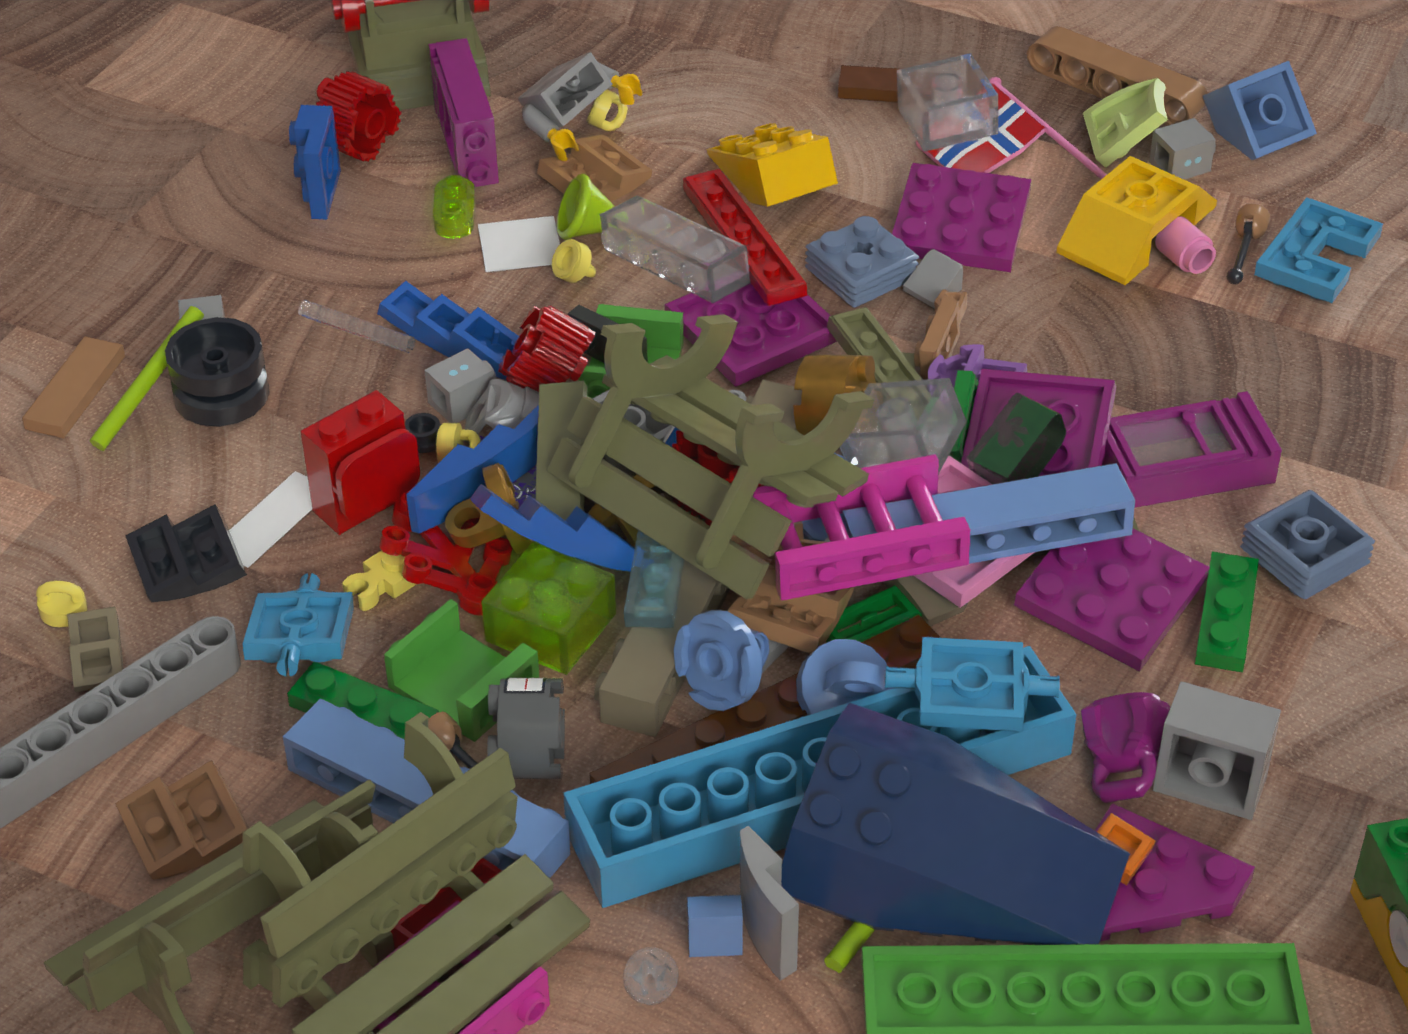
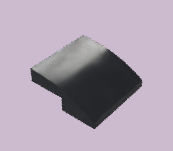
M216 504L176 525L172 523L166 514L125 535L147 597L151 602L190 597L217 589L247 575L225 519Z

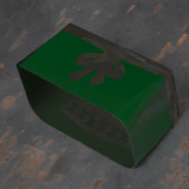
M1016 392L967 456L966 460L970 470L991 484L1038 477L1065 439L1066 427L1062 415Z

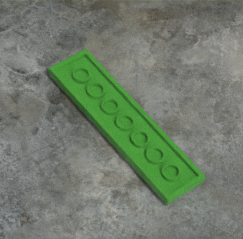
M1294 943L862 946L861 962L865 1034H1312Z

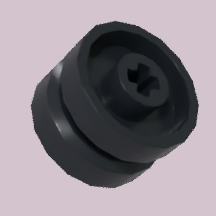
M214 317L203 319L182 327L169 339L165 349V356L175 407L186 420L204 426H226L239 423L254 416L266 404L270 390L264 365L263 347L260 334L250 324L234 318Z

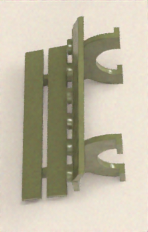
M725 314L697 317L695 325L702 330L694 345L675 360L665 355L650 364L646 362L642 353L644 329L633 323L604 325L601 335L607 338L604 354L606 374H604L602 383L610 387V390L603 404L590 397H582L567 430L584 440V443L581 446L570 438H562L546 471L745 599L753 598L770 564L731 540L732 535L734 534L767 556H773L777 552L792 522L752 497L758 484L773 486L787 495L786 499L790 503L804 508L814 507V504L836 501L838 494L843 497L867 483L869 473L838 456L835 452L854 429L863 409L872 408L875 399L861 391L836 394L828 413L820 424L808 434L802 435L780 422L785 412L771 403L753 406L706 378L726 353L738 323L736 320ZM634 404L643 407L651 412L650 416L655 421L676 427L684 432L683 436L688 441L709 447L717 452V457L725 463L740 466L732 484L623 418L629 405ZM606 454L707 517L713 521L711 526L603 459L604 455Z
M420 712L405 722L404 759L412 763L423 774L433 792V796L312 881L290 847L261 821L243 832V869L249 874L254 873L258 869L264 872L275 886L282 900L280 904L260 917L267 944L259 938L243 950V984L249 989L260 984L271 991L272 1002L279 1008L293 998L300 996L305 998L316 1011L292 1029V1034H374L371 1031L496 934L499 937L497 941L377 1033L456 1034L590 927V919L562 890L523 921L517 918L553 890L554 882L526 854L485 884L471 871L476 863L495 848L504 847L516 831L517 824L515 821L518 796L511 792L516 785L508 752L499 748L463 774L448 748L428 728L429 717ZM450 887L463 900L338 995L322 979L325 974L340 963H347L352 960L360 948L379 934L391 931L402 917L418 905L430 902L440 889Z
M370 779L326 806H322L316 800H312L269 826L294 852L311 881L378 834V831L373 826L371 807L368 805L372 802L376 787ZM243 843L46 960L44 966L63 987H68L69 992L88 1011L95 1008L99 1012L132 992L163 1022L169 1034H195L188 1024L174 993L192 982L187 957L278 902L281 898L275 886L264 872L258 869L254 873L249 874L243 869ZM390 931L384 934L381 933L360 948L359 951L372 967L395 950L393 934Z

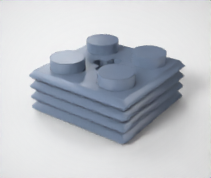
M870 216L859 217L853 224L838 231L826 232L820 239L805 246L808 249L805 252L808 256L805 258V261L808 262L805 267L854 308L904 285L916 269L915 266L919 265L916 261L919 256L908 248L901 239L896 238L881 226L875 218Z
M1307 490L1244 525L1246 530L1243 531L1245 537L1242 538L1244 543L1240 547L1252 558L1259 559L1258 564L1284 583L1293 594L1302 599H1308L1370 563L1368 558L1372 556L1370 551L1374 549L1372 544L1375 543V540L1316 492Z

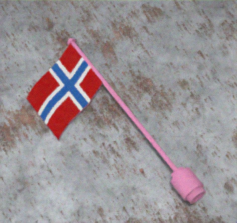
M998 77L989 79L987 83L988 88L974 100L933 124L916 140V146L938 166L990 173L1021 154L1041 135L1047 133L1097 177L1102 179L1107 175V173L1001 85V79ZM1178 216L1156 236L1155 244L1157 249L1184 272L1202 273L1212 265L1215 259L1216 250L1213 247L1212 240L1185 217Z

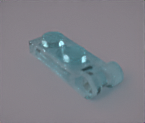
M639 530L624 608L625 627L674 628L684 559Z

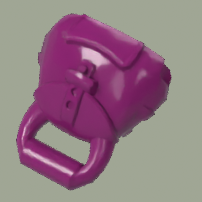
M1146 692L1113 695L1095 700L1081 710L1084 743L1094 758L1091 778L1092 790L1102 802L1110 803L1144 797L1145 793L1152 786L1156 776L1164 723L1171 708L1167 702L1161 701L1158 695ZM1142 769L1141 777L1105 782L1110 773H1124Z

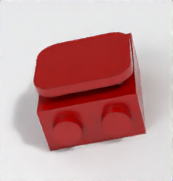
M377 390L301 430L312 510L338 535L392 506L404 492L410 491L415 487L419 480L420 464L416 437L406 430L404 413Z

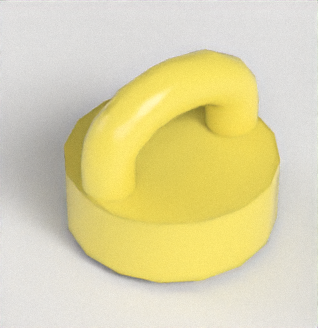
M607 89L594 100L586 121H588V124L599 129L601 128L609 132L614 131L625 121L628 111L627 105L620 102L618 94ZM614 103L618 106V112L614 120L609 122L605 118L611 104Z
M568 239L562 242L555 250L552 258V270L556 277L570 283H575L584 276L591 278L596 275V269L591 265V250L587 245L574 239Z
M442 423L438 429L436 441L438 463L458 444L463 445V440L469 441V447L474 449L481 442L479 435L473 430L462 429L460 423Z
M49 581L40 585L36 590L37 607L40 617L49 626L67 627V614L87 611L85 594L81 587L74 583Z

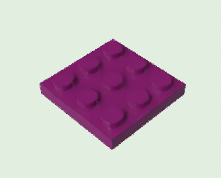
M912 163L892 235L901 239L908 248L919 256L918 259H923L929 251L935 249L963 266L1011 272L1031 192L1032 179L941 167L932 164Z
M742 271L664 304L665 311L683 312V336L692 345H694L702 330L695 325L697 317L725 314L738 322L731 343L716 366L735 387L837 342L827 329L830 315L809 295L767 306Z
M981 369L961 464L977 474L974 466L975 462L973 461L996 432H999L998 443L1002 447H1006L1011 439L1017 447L1024 445L1023 441L1014 434L1015 431L1028 434L1026 427H1019L1023 419L1021 417H1014L1006 422V419L1022 396H1026L1060 413L1066 427V436L1062 445L1038 477L1102 466L1116 394L1115 380ZM1040 434L1039 437L1044 438L1042 440L1043 443L1040 441L1034 442L1011 474H1014V471H1016V474L1021 475L1017 477V480L1024 479L1038 462L1045 449L1048 436ZM1036 443L1038 444V446H1043L1040 448V451H1038L1037 448L1032 449L1033 447H1036ZM1030 451H1032L1033 453H1038L1037 455H1035V459L1032 455L1028 456V454H1031ZM1025 458H1027L1028 461H1033L1032 463H1029V467L1027 463L1023 464V462L1026 461ZM977 464L978 466L994 474L1000 479L1008 482L1006 477ZM1021 465H1023L1024 468H1028V470H1024L1025 473H1023L1022 470L1017 469L1021 468ZM1015 476L1008 477L1010 479V482L1017 481L1015 480Z
M1132 528V535L1051 549L1016 593L1014 606L1140 672L1206 581L1210 567Z

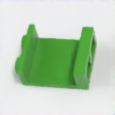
M598 304L596 313L618 324L633 323L645 330L644 336L647 337V360L649 364L665 355L674 360L681 356L684 346L683 312ZM591 357L589 366L585 367L578 379L585 382L587 385V397L592 399L610 389V387L602 383L604 374H606L605 363Z
M452 599L447 601L437 611L428 614L420 625L403 639L394 642L384 654L387 682L390 689L402 696L438 709L439 712H447L458 723L462 730V735L474 742L497 723L493 722V715H489L488 711L489 685H500V679L539 678L538 651L522 643L507 657L499 654L460 630L458 603Z

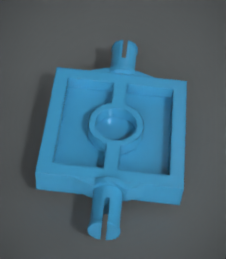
M308 573L301 577L297 590L283 593H258L242 643L244 660H261L266 663L278 662L276 666L278 673L286 677L288 668L289 676L296 674L299 660L327 662L332 659H342L354 610L353 593L318 590L320 579L313 573H311L309 580Z
M922 637L921 658L916 665V669L886 666L885 688L915 689V694L920 702L919 726L1022 731L1024 705L1028 700V695L1058 698L1060 676L1029 675V670L1024 663L1023 642Z

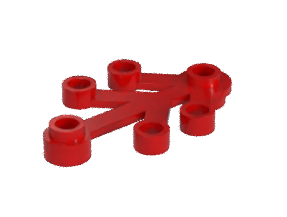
M409 491L404 492L394 503L391 519L395 526H387L382 530L379 544L380 549L389 555L405 556L402 568V576L405 580L415 584L424 583L456 593L459 598V605L470 614L485 616L493 613L496 607L501 604L504 596V589L496 580L502 567L510 562L513 550L510 542L499 537L485 543L483 560L485 562L477 573L468 563L476 547L465 548L457 544L454 546L438 525L420 533L430 547L409 540V532H412L406 497ZM480 518L469 519L462 525L461 529L472 528L479 522ZM432 565L450 570L453 575L434 570Z

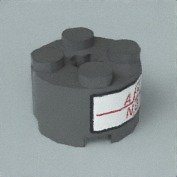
M563 678L500 679V685H489L488 711L489 715H493V722H497V735H488L487 756L499 748L508 752L514 779H562L563 767H561V764H554V759H564L565 709L560 708V697H554V694H563L564 692Z

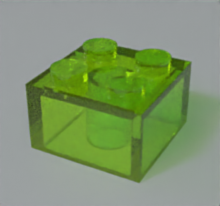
M532 542L482 600L485 641L510 652L524 643L538 651L539 664L567 675L616 615L615 575Z

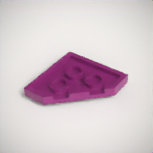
M1112 803L1094 831L1097 832L1110 813L1153 838L1156 842L1152 851L1127 886L1120 882L1100 942L1110 940L1111 933L1138 928L1141 934L1181 926L1182 919L1208 914L1212 920L1232 915L1253 879L1254 866Z

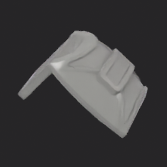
M491 379L488 388L469 411L465 429L473 430L477 434L486 424L492 428L500 424L514 429L539 405V392L527 386L523 389L501 379Z

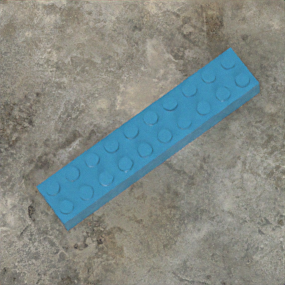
M1030 646L1024 647V663L1029 670V675L1050 676ZM893 688L849 702L919 726L920 702L915 694V689ZM1059 690L1058 698L1028 695V700L1024 705L1022 731L934 726L919 727L949 737L1003 773L1010 775L1071 755L1077 714ZM848 703L563 792L565 819L569 821L570 842L601 907L605 908L739 864L740 830L747 826L774 852L785 849L791 827L828 733Z

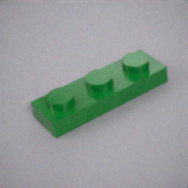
M1212 551L1195 665L1243 673L1259 559Z
M313 662L287 693L289 706L306 713L321 698L337 707L349 709L357 717L377 727L388 728L396 736L404 740L405 722L420 712L429 718L439 712L438 709L318 662Z

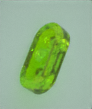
M450 175L436 184L434 189L433 222L434 230L439 236L457 239L465 237L473 231L475 226L476 198L475 186L472 181L460 175Z

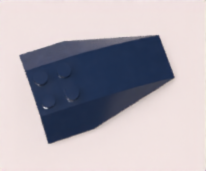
M848 703L828 733L791 827L782 862L781 886L798 902L853 922L865 924L875 930L894 932V929L917 931L920 932V935L943 937L944 934L975 938V941L996 943L998 940L1023 943V945H1092L1100 943L1130 853L949 737Z

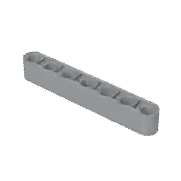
M219 616L206 617L196 622L1 747L0 829L232 677L241 665L235 629L232 622Z

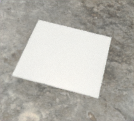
M554 216L478 224L486 272L552 265L554 252L560 245Z

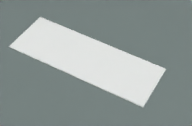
M296 471L292 473L229 530L243 566L249 568L312 510L307 476Z

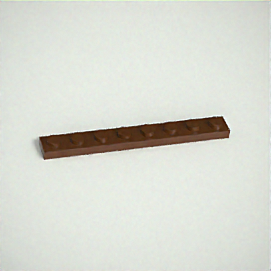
M917 615L861 643L872 647L885 660L888 667L916 669V665L921 658L922 637H941L920 615ZM798 673L755 693L745 703L724 711H717L590 772V784L808 716L805 710L802 711L797 700L796 679Z

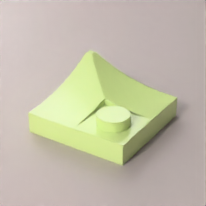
M1158 78L1121 89L1083 112L1095 158L1105 168L1115 160L1125 156L1133 146L1168 120L1164 107V91L1166 86Z

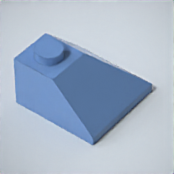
M1289 61L1202 96L1216 132L1251 160L1317 134Z

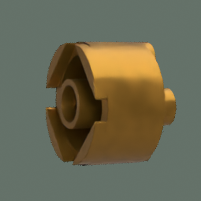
M868 355L806 356L798 368L794 390H802L801 405H793L797 431L802 435H806L817 427L828 413L834 395L861 391L875 399L873 407L863 409L854 429L842 445H869L872 439V424L875 420V415H881L885 406L884 391L881 388H876L875 362L873 357Z

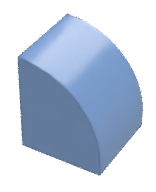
M741 895L687 897L689 957L743 955Z

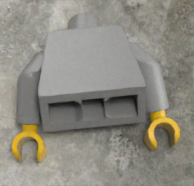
M588 52L553 68L518 98L523 106V120L527 127L546 142L551 141L555 154L560 161H567L568 158L564 149L574 148L578 152L579 147L571 130H559V128L566 125L607 89L617 88L622 104H634L633 94L642 96L639 78L635 74H625L619 77L618 71L599 63L593 54Z

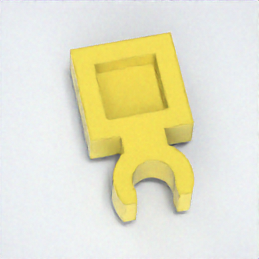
M382 550L363 562L364 573L352 574L342 583L344 592H352L353 596L361 592L358 595L359 608L362 611L375 607L379 602V596L385 592L395 599L417 584L405 580L402 576L405 556L389 555Z

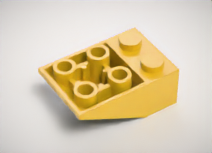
M769 123L755 127L753 129L754 134L743 138L741 134L723 137L719 139L720 145L707 149L708 156L750 203L769 207L838 184L828 137L812 134L810 129L794 131L793 126L778 128L776 123Z

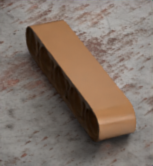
M1052 27L1027 50L1029 64L1037 72L1102 99L1128 86L1158 78L1166 86L1164 91V107L1168 120L1163 123L1166 125L1192 119L1206 106L1202 96L1208 94L1207 90L1197 80L1064 27Z

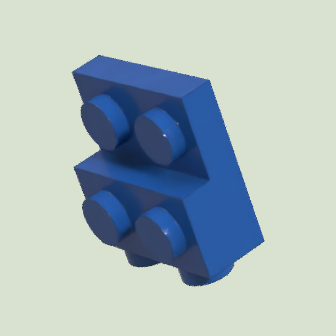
M301 105L296 121H291L289 126V141L291 145H296L297 154L294 157V175L296 178H301L303 201L310 204L311 219L328 220L341 173L333 106Z

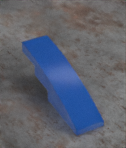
M407 281L380 302L377 314L409 336L447 357H451L468 348L482 361L486 360L492 366L497 378L506 380L507 376L498 372L500 363L507 349L513 350L519 336L479 307L469 314L443 294L432 300Z
M539 405L514 429L498 424L474 449L458 444L406 494L411 531L420 534L444 523L448 512L460 502L470 499L480 484L487 488L482 468L499 463L504 466L512 483L537 464Z
M480 484L470 498L482 512L508 528L564 555L610 569L652 576L660 570V567L646 555L578 506L564 520L530 495H528L518 510L482 484Z

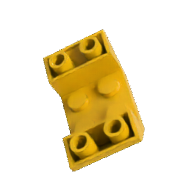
M1129 156L1083 194L1057 245L1056 253L1113 281L1127 285L1149 265L1152 238L1178 216L1185 217L1193 225H1196L1216 208L1217 200L1200 186Z

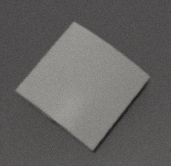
M747 826L740 830V895L743 919L758 953L770 970L781 981L797 971L799 904L781 886L782 859Z

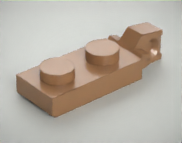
M943 289L934 301L935 315H929L926 324V336L923 341L917 342L914 353V364L920 367L921 378L927 386H929L928 369L933 360L939 355H942L944 360L951 357L959 339L960 323L968 306L967 292L958 293Z

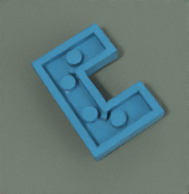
M1306 197L1256 262L1254 275L1269 280L1274 284L1283 285L1305 293L1315 299L1333 303L1349 281L1351 267L1318 255L1328 245L1342 250L1344 253L1365 258L1381 237L1383 223Z

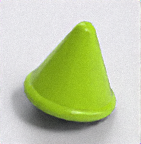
M579 174L572 179L564 192L558 210L557 232L560 238L568 240L577 236L620 230L626 226L627 220L625 216L591 182L589 176Z

